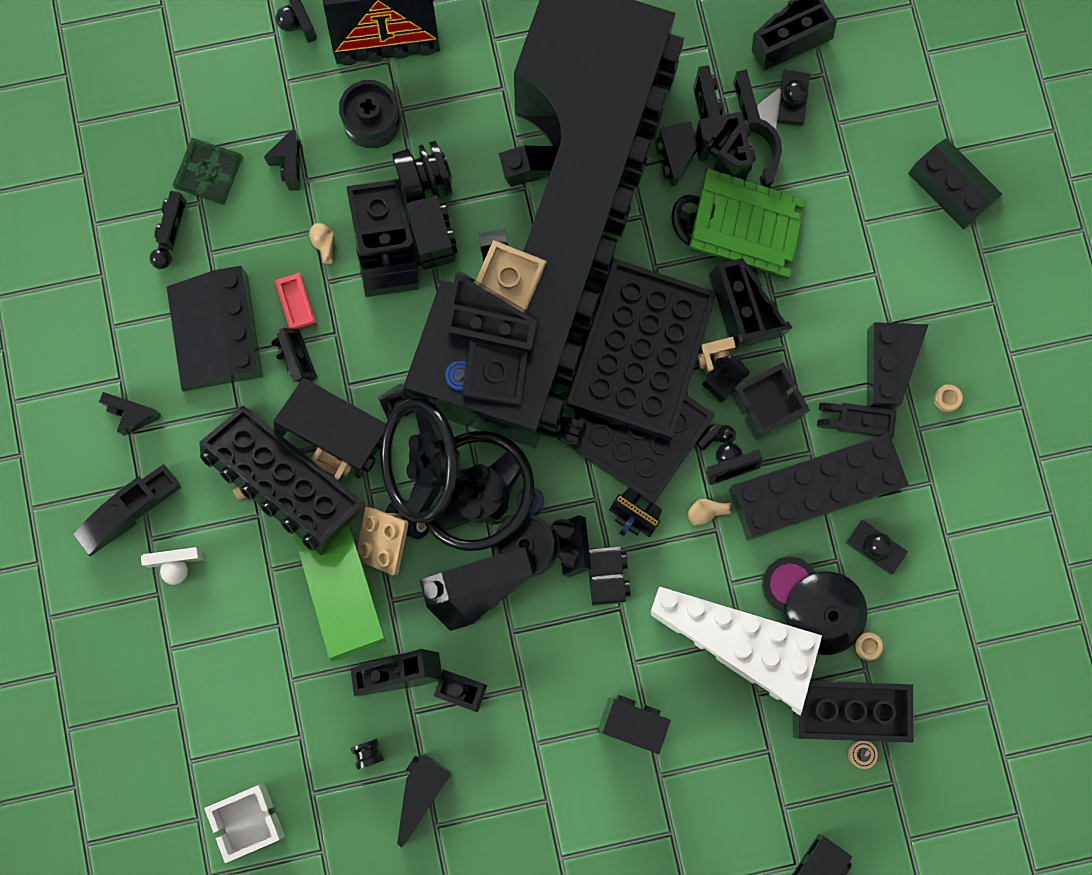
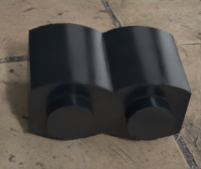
M620 546L589 549L591 561L589 579L592 606L626 603V597H631L629 580H624L623 569H628L626 552L621 553Z

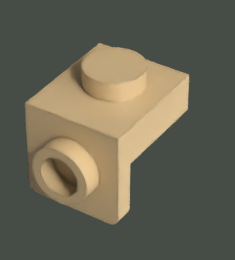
M320 448L316 449L311 459L323 470L334 475L333 478L337 481L341 475L347 476L352 467Z

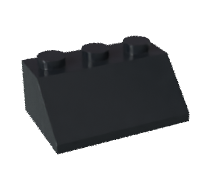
M947 138L931 148L914 164L908 173L963 230L1002 195Z

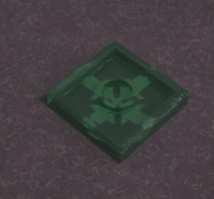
M191 138L173 187L224 205L243 156L240 153Z

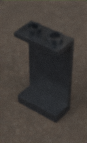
M302 378L273 420L274 430L278 434L284 436L287 431L295 434L354 467L355 477L359 479L364 471L369 473L376 461L374 456L378 450H381L382 436L386 423L305 378Z

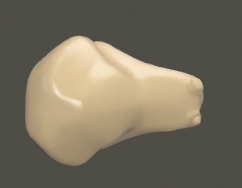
M316 223L309 230L311 243L320 250L322 263L332 264L334 231L323 223Z
M698 499L688 510V519L693 526L707 524L715 516L730 515L733 505L732 503Z

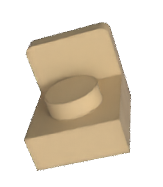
M733 337L700 346L696 361L699 369H704L705 375L711 374L714 370L711 361L712 357H714V361L725 359L736 348Z

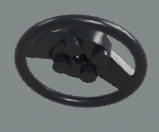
M412 398L399 404L391 413L386 423L381 442V470L385 488L396 509L413 522L427 523L438 518L445 511L453 497L460 468V453L456 448L452 429L444 414L436 407V404L425 399ZM415 410L420 433L409 438V464L407 465L406 473L409 479H415V484L406 503L399 493L393 475L392 443L396 428L402 417L409 411ZM441 487H443L442 493L438 501L432 508H430L434 500L436 499L437 495L439 494Z
M473 431L455 436L456 448L474 442H487L495 444L507 452L490 467L477 464L463 471L457 478L453 497L445 511L438 518L425 523L428 530L439 541L449 547L464 551L489 549L510 538L525 521L534 498V476L524 452L513 441L500 434L487 431ZM522 473L523 495L520 506L512 520L503 529L489 537L477 540L461 539L446 532L470 521L488 524L500 519L509 507L507 504L511 488ZM483 490L484 498L479 499L477 496Z

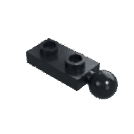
M170 190L168 198H165L162 204V221L157 224L155 229V239L159 246L151 252L149 258L151 265L156 269H165L172 261L169 250L173 251L187 202L180 192Z

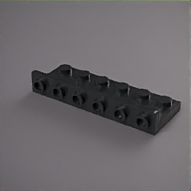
M244 405L199 442L200 458L208 467L213 466L220 472V475L227 483H234L239 487L244 497L248 500L253 499L267 516H274L279 520L282 527L288 533L296 534L310 551L315 550L322 555L326 551V544L364 509L365 503Z

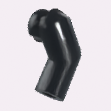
M712 424L702 433L695 444L704 451L712 442H733L736 438V432L731 426Z

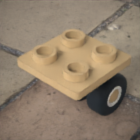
M392 502L388 505L385 512L372 507H366L357 546L361 562L390 575H398L406 535L413 539H422L429 533V530L425 523L413 522L404 517Z

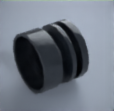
M436 140L429 142L432 153L430 155H427L423 144L419 145L420 158L414 159L409 149L392 153L407 203L426 199L425 190L427 189L431 190L433 196L438 195L439 199L440 196L437 188L439 185H442L446 196L453 194L451 172L445 154L439 148Z

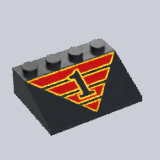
M323 0L331 45L337 64L353 65L358 61L366 60L378 62L383 58L390 57L403 59L413 54L427 56L440 51L433 0Z

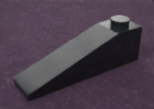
M523 547L420 579V584L427 608L449 631H453L478 622L487 611L495 608L499 604L498 602L509 593H513L533 577L535 570L528 547Z

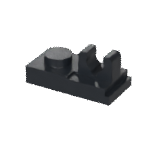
M281 328L277 338L271 342L272 346L282 347V352L276 355L277 359L286 361L287 371L292 377L293 382H300L302 378L310 382L315 380L317 375L300 330Z

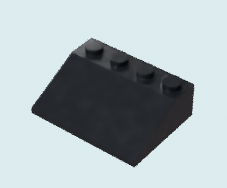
M242 266L213 270L167 286L182 391L263 377L248 276Z

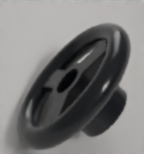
M695 195L680 197L675 202L671 214L672 225L676 235L688 246L691 241V237L688 234L693 231L697 210L695 213L689 214L681 210V208L686 203H693L698 206L700 198Z

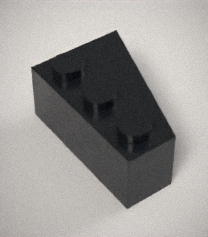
M790 0L782 11L776 12L753 33L752 53L764 71L832 40L837 20L824 0Z
M743 258L719 263L710 272L709 276L713 289L716 292L729 338L733 337L735 349L783 337L792 329L788 321L785 322L777 311L775 302L773 300L770 301L761 288L763 285Z
M874 322L867 329V406L894 410L902 404L929 324Z

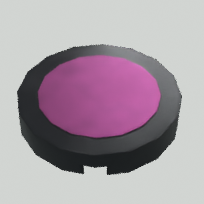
M788 556L777 559L767 568L763 575L762 589L765 598L776 609L785 612L786 601L793 587L801 579L815 573L809 563L800 558Z

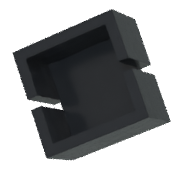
M438 195L407 203L406 207L423 270L454 262L453 253L458 251L453 230H447L451 226L446 204L439 203Z
M784 362L736 386L731 393L742 415L745 413L749 414L745 420L756 440L804 417L810 411L799 389L794 390L788 396L787 391L795 385V382Z

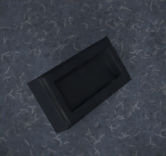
M288 0L290 5L282 6L278 9L275 20L280 29L291 32L299 28L300 25L308 43L316 40L317 36L301 0Z
M783 71L777 123L803 126L809 95L810 73Z
M732 442L724 443L716 451L715 456L718 463L707 467L706 478L709 485H713L760 469L762 462L761 453L758 449L742 454V450L737 444Z
M864 520L859 522L846 541V544L890 575L894 574L908 553L907 550L892 541L887 534L881 533Z

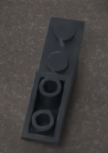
M163 464L143 479L138 476L119 490L90 515L73 535L88 555L92 556L136 525V519L178 491L181 485L165 464Z

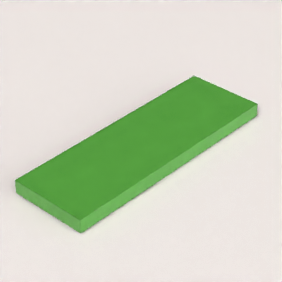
M350 523L326 544V551L322 555L315 550L310 551L307 549L301 539L294 534L330 661L333 662L385 643L386 639Z

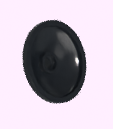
M831 571L815 572L801 579L789 593L785 605L786 625L822 635L817 653L819 655H833L850 648L855 644L858 637L862 635L867 621V604L860 588L848 577ZM830 611H835L836 616L833 620L828 619Z

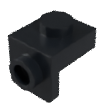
M730 354L717 365L701 385L722 403L732 393L733 389L748 376L750 371L744 366L742 361Z

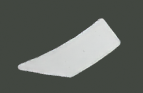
M777 89L760 102L757 107L760 119L767 121L775 129L781 89Z

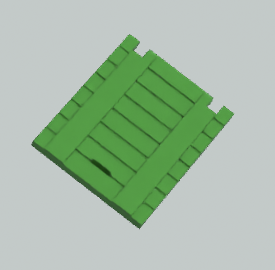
M707 168L689 249L728 261L743 258L750 268L752 267L789 279L791 269L783 266L784 262L793 263L802 219V214L794 211L795 207L799 209L804 208L805 199Z

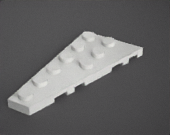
M659 587L651 609V616L676 633H682L694 641V645L702 650L706 649L715 655L718 661L752 684H758L770 692V696L776 700H782L791 706L794 712L801 715L822 635Z

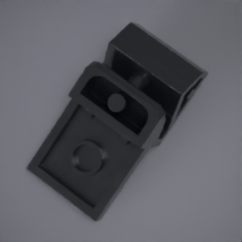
M709 65L698 67L693 86L700 118L695 132L698 145L696 150L697 157L700 161H706L712 155L717 158L713 170L745 181L752 170L753 162L756 161L755 149L753 145L749 146L747 138L750 136L749 123L747 120H743L742 112L723 115L721 99H717L715 90H717L715 74H711Z
M400 179L346 186L365 297L418 290L417 265L411 250L414 244Z

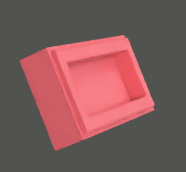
M301 273L275 280L289 328L301 330L317 325Z

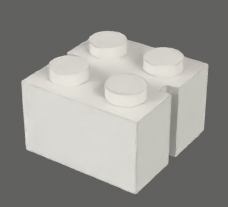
M265 783L204 808L213 833L224 828L227 832L216 838L225 863L285 837L277 814H270L269 809L274 806Z

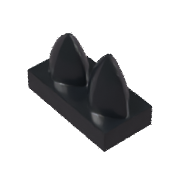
M577 515L570 519L556 520L551 527L559 537L560 549L557 555L561 560L562 574L572 577L591 570L586 517Z

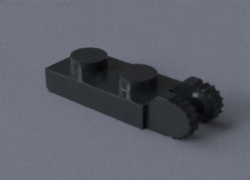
M819 403L820 411L840 414L839 421L829 419L817 420V427L877 437L889 433L891 439L894 437L897 410L849 403Z

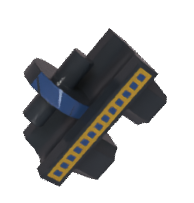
M628 488L622 495L618 494L609 511L617 515L615 522L623 526L619 533L623 537L628 530L636 536L641 531L648 537H651L661 522L659 517L662 509L654 503H649L645 511L636 506L635 504L641 496L631 488Z

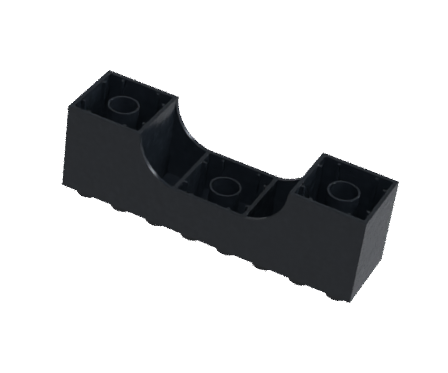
M539 0L514 71L515 115L539 128L552 146H555L557 155L523 250L525 253L547 261V264L527 311L539 317L534 345L531 350L528 349L521 405L515 406L461 397L462 391H455L448 386L445 377L446 370L455 361L466 362L468 343L471 337L444 331L453 289V282L444 280L440 281L403 386L408 399L421 398L436 404V407L440 409L447 420L480 431L500 434L511 441L535 449L540 435L555 438L563 414L565 400L564 396L555 394L558 383L572 387L580 363V353L583 346L582 343L572 339L574 333L589 336L597 312V302L600 291L590 288L591 282L604 287L606 285L618 240L607 235L610 233L621 237L631 209L630 203L635 189L633 187L638 188L647 161L646 155L651 139L654 140L663 113L664 108L662 107L667 91L670 92L679 65L678 59L685 38L672 34L675 12L636 0Z

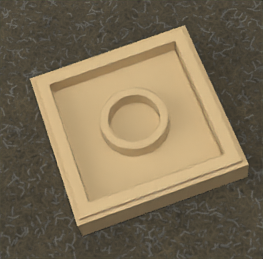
M493 240L476 281L527 310L547 261Z

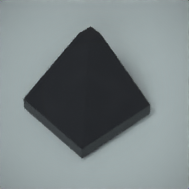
M402 383L378 397L387 420L399 404L408 400ZM411 410V411H409L408 413H406L405 415L410 414V413H412V412H414V411Z

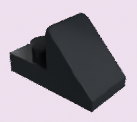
M296 130L289 131L264 156L269 166H281V180L286 183L289 191L300 190V139Z
M102 392L99 403L107 407L106 412L122 417L117 432L123 436L158 420L161 416L153 408Z
M443 669V680L438 682L434 696L478 712L487 685Z

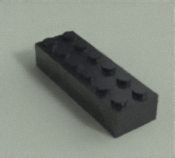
M888 433L735 484L729 491L747 541L901 490L909 484L891 436Z

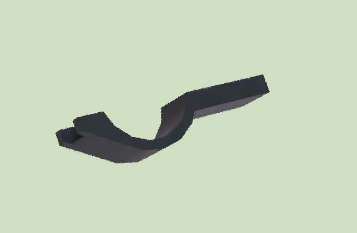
M747 69L737 71L733 84L743 120L748 121L750 132L762 136L768 142L773 154L771 164L763 169V175L759 178L761 186L770 189L782 154L781 138L771 124L760 119Z

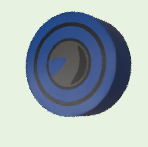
M455 361L446 370V382L455 391H462L465 361Z

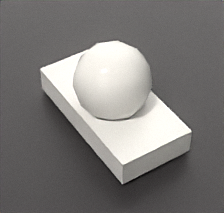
M196 547L142 554L143 556H141L142 566L148 568L161 566V578L169 585H177L185 580L188 573L186 563L204 560L203 551Z

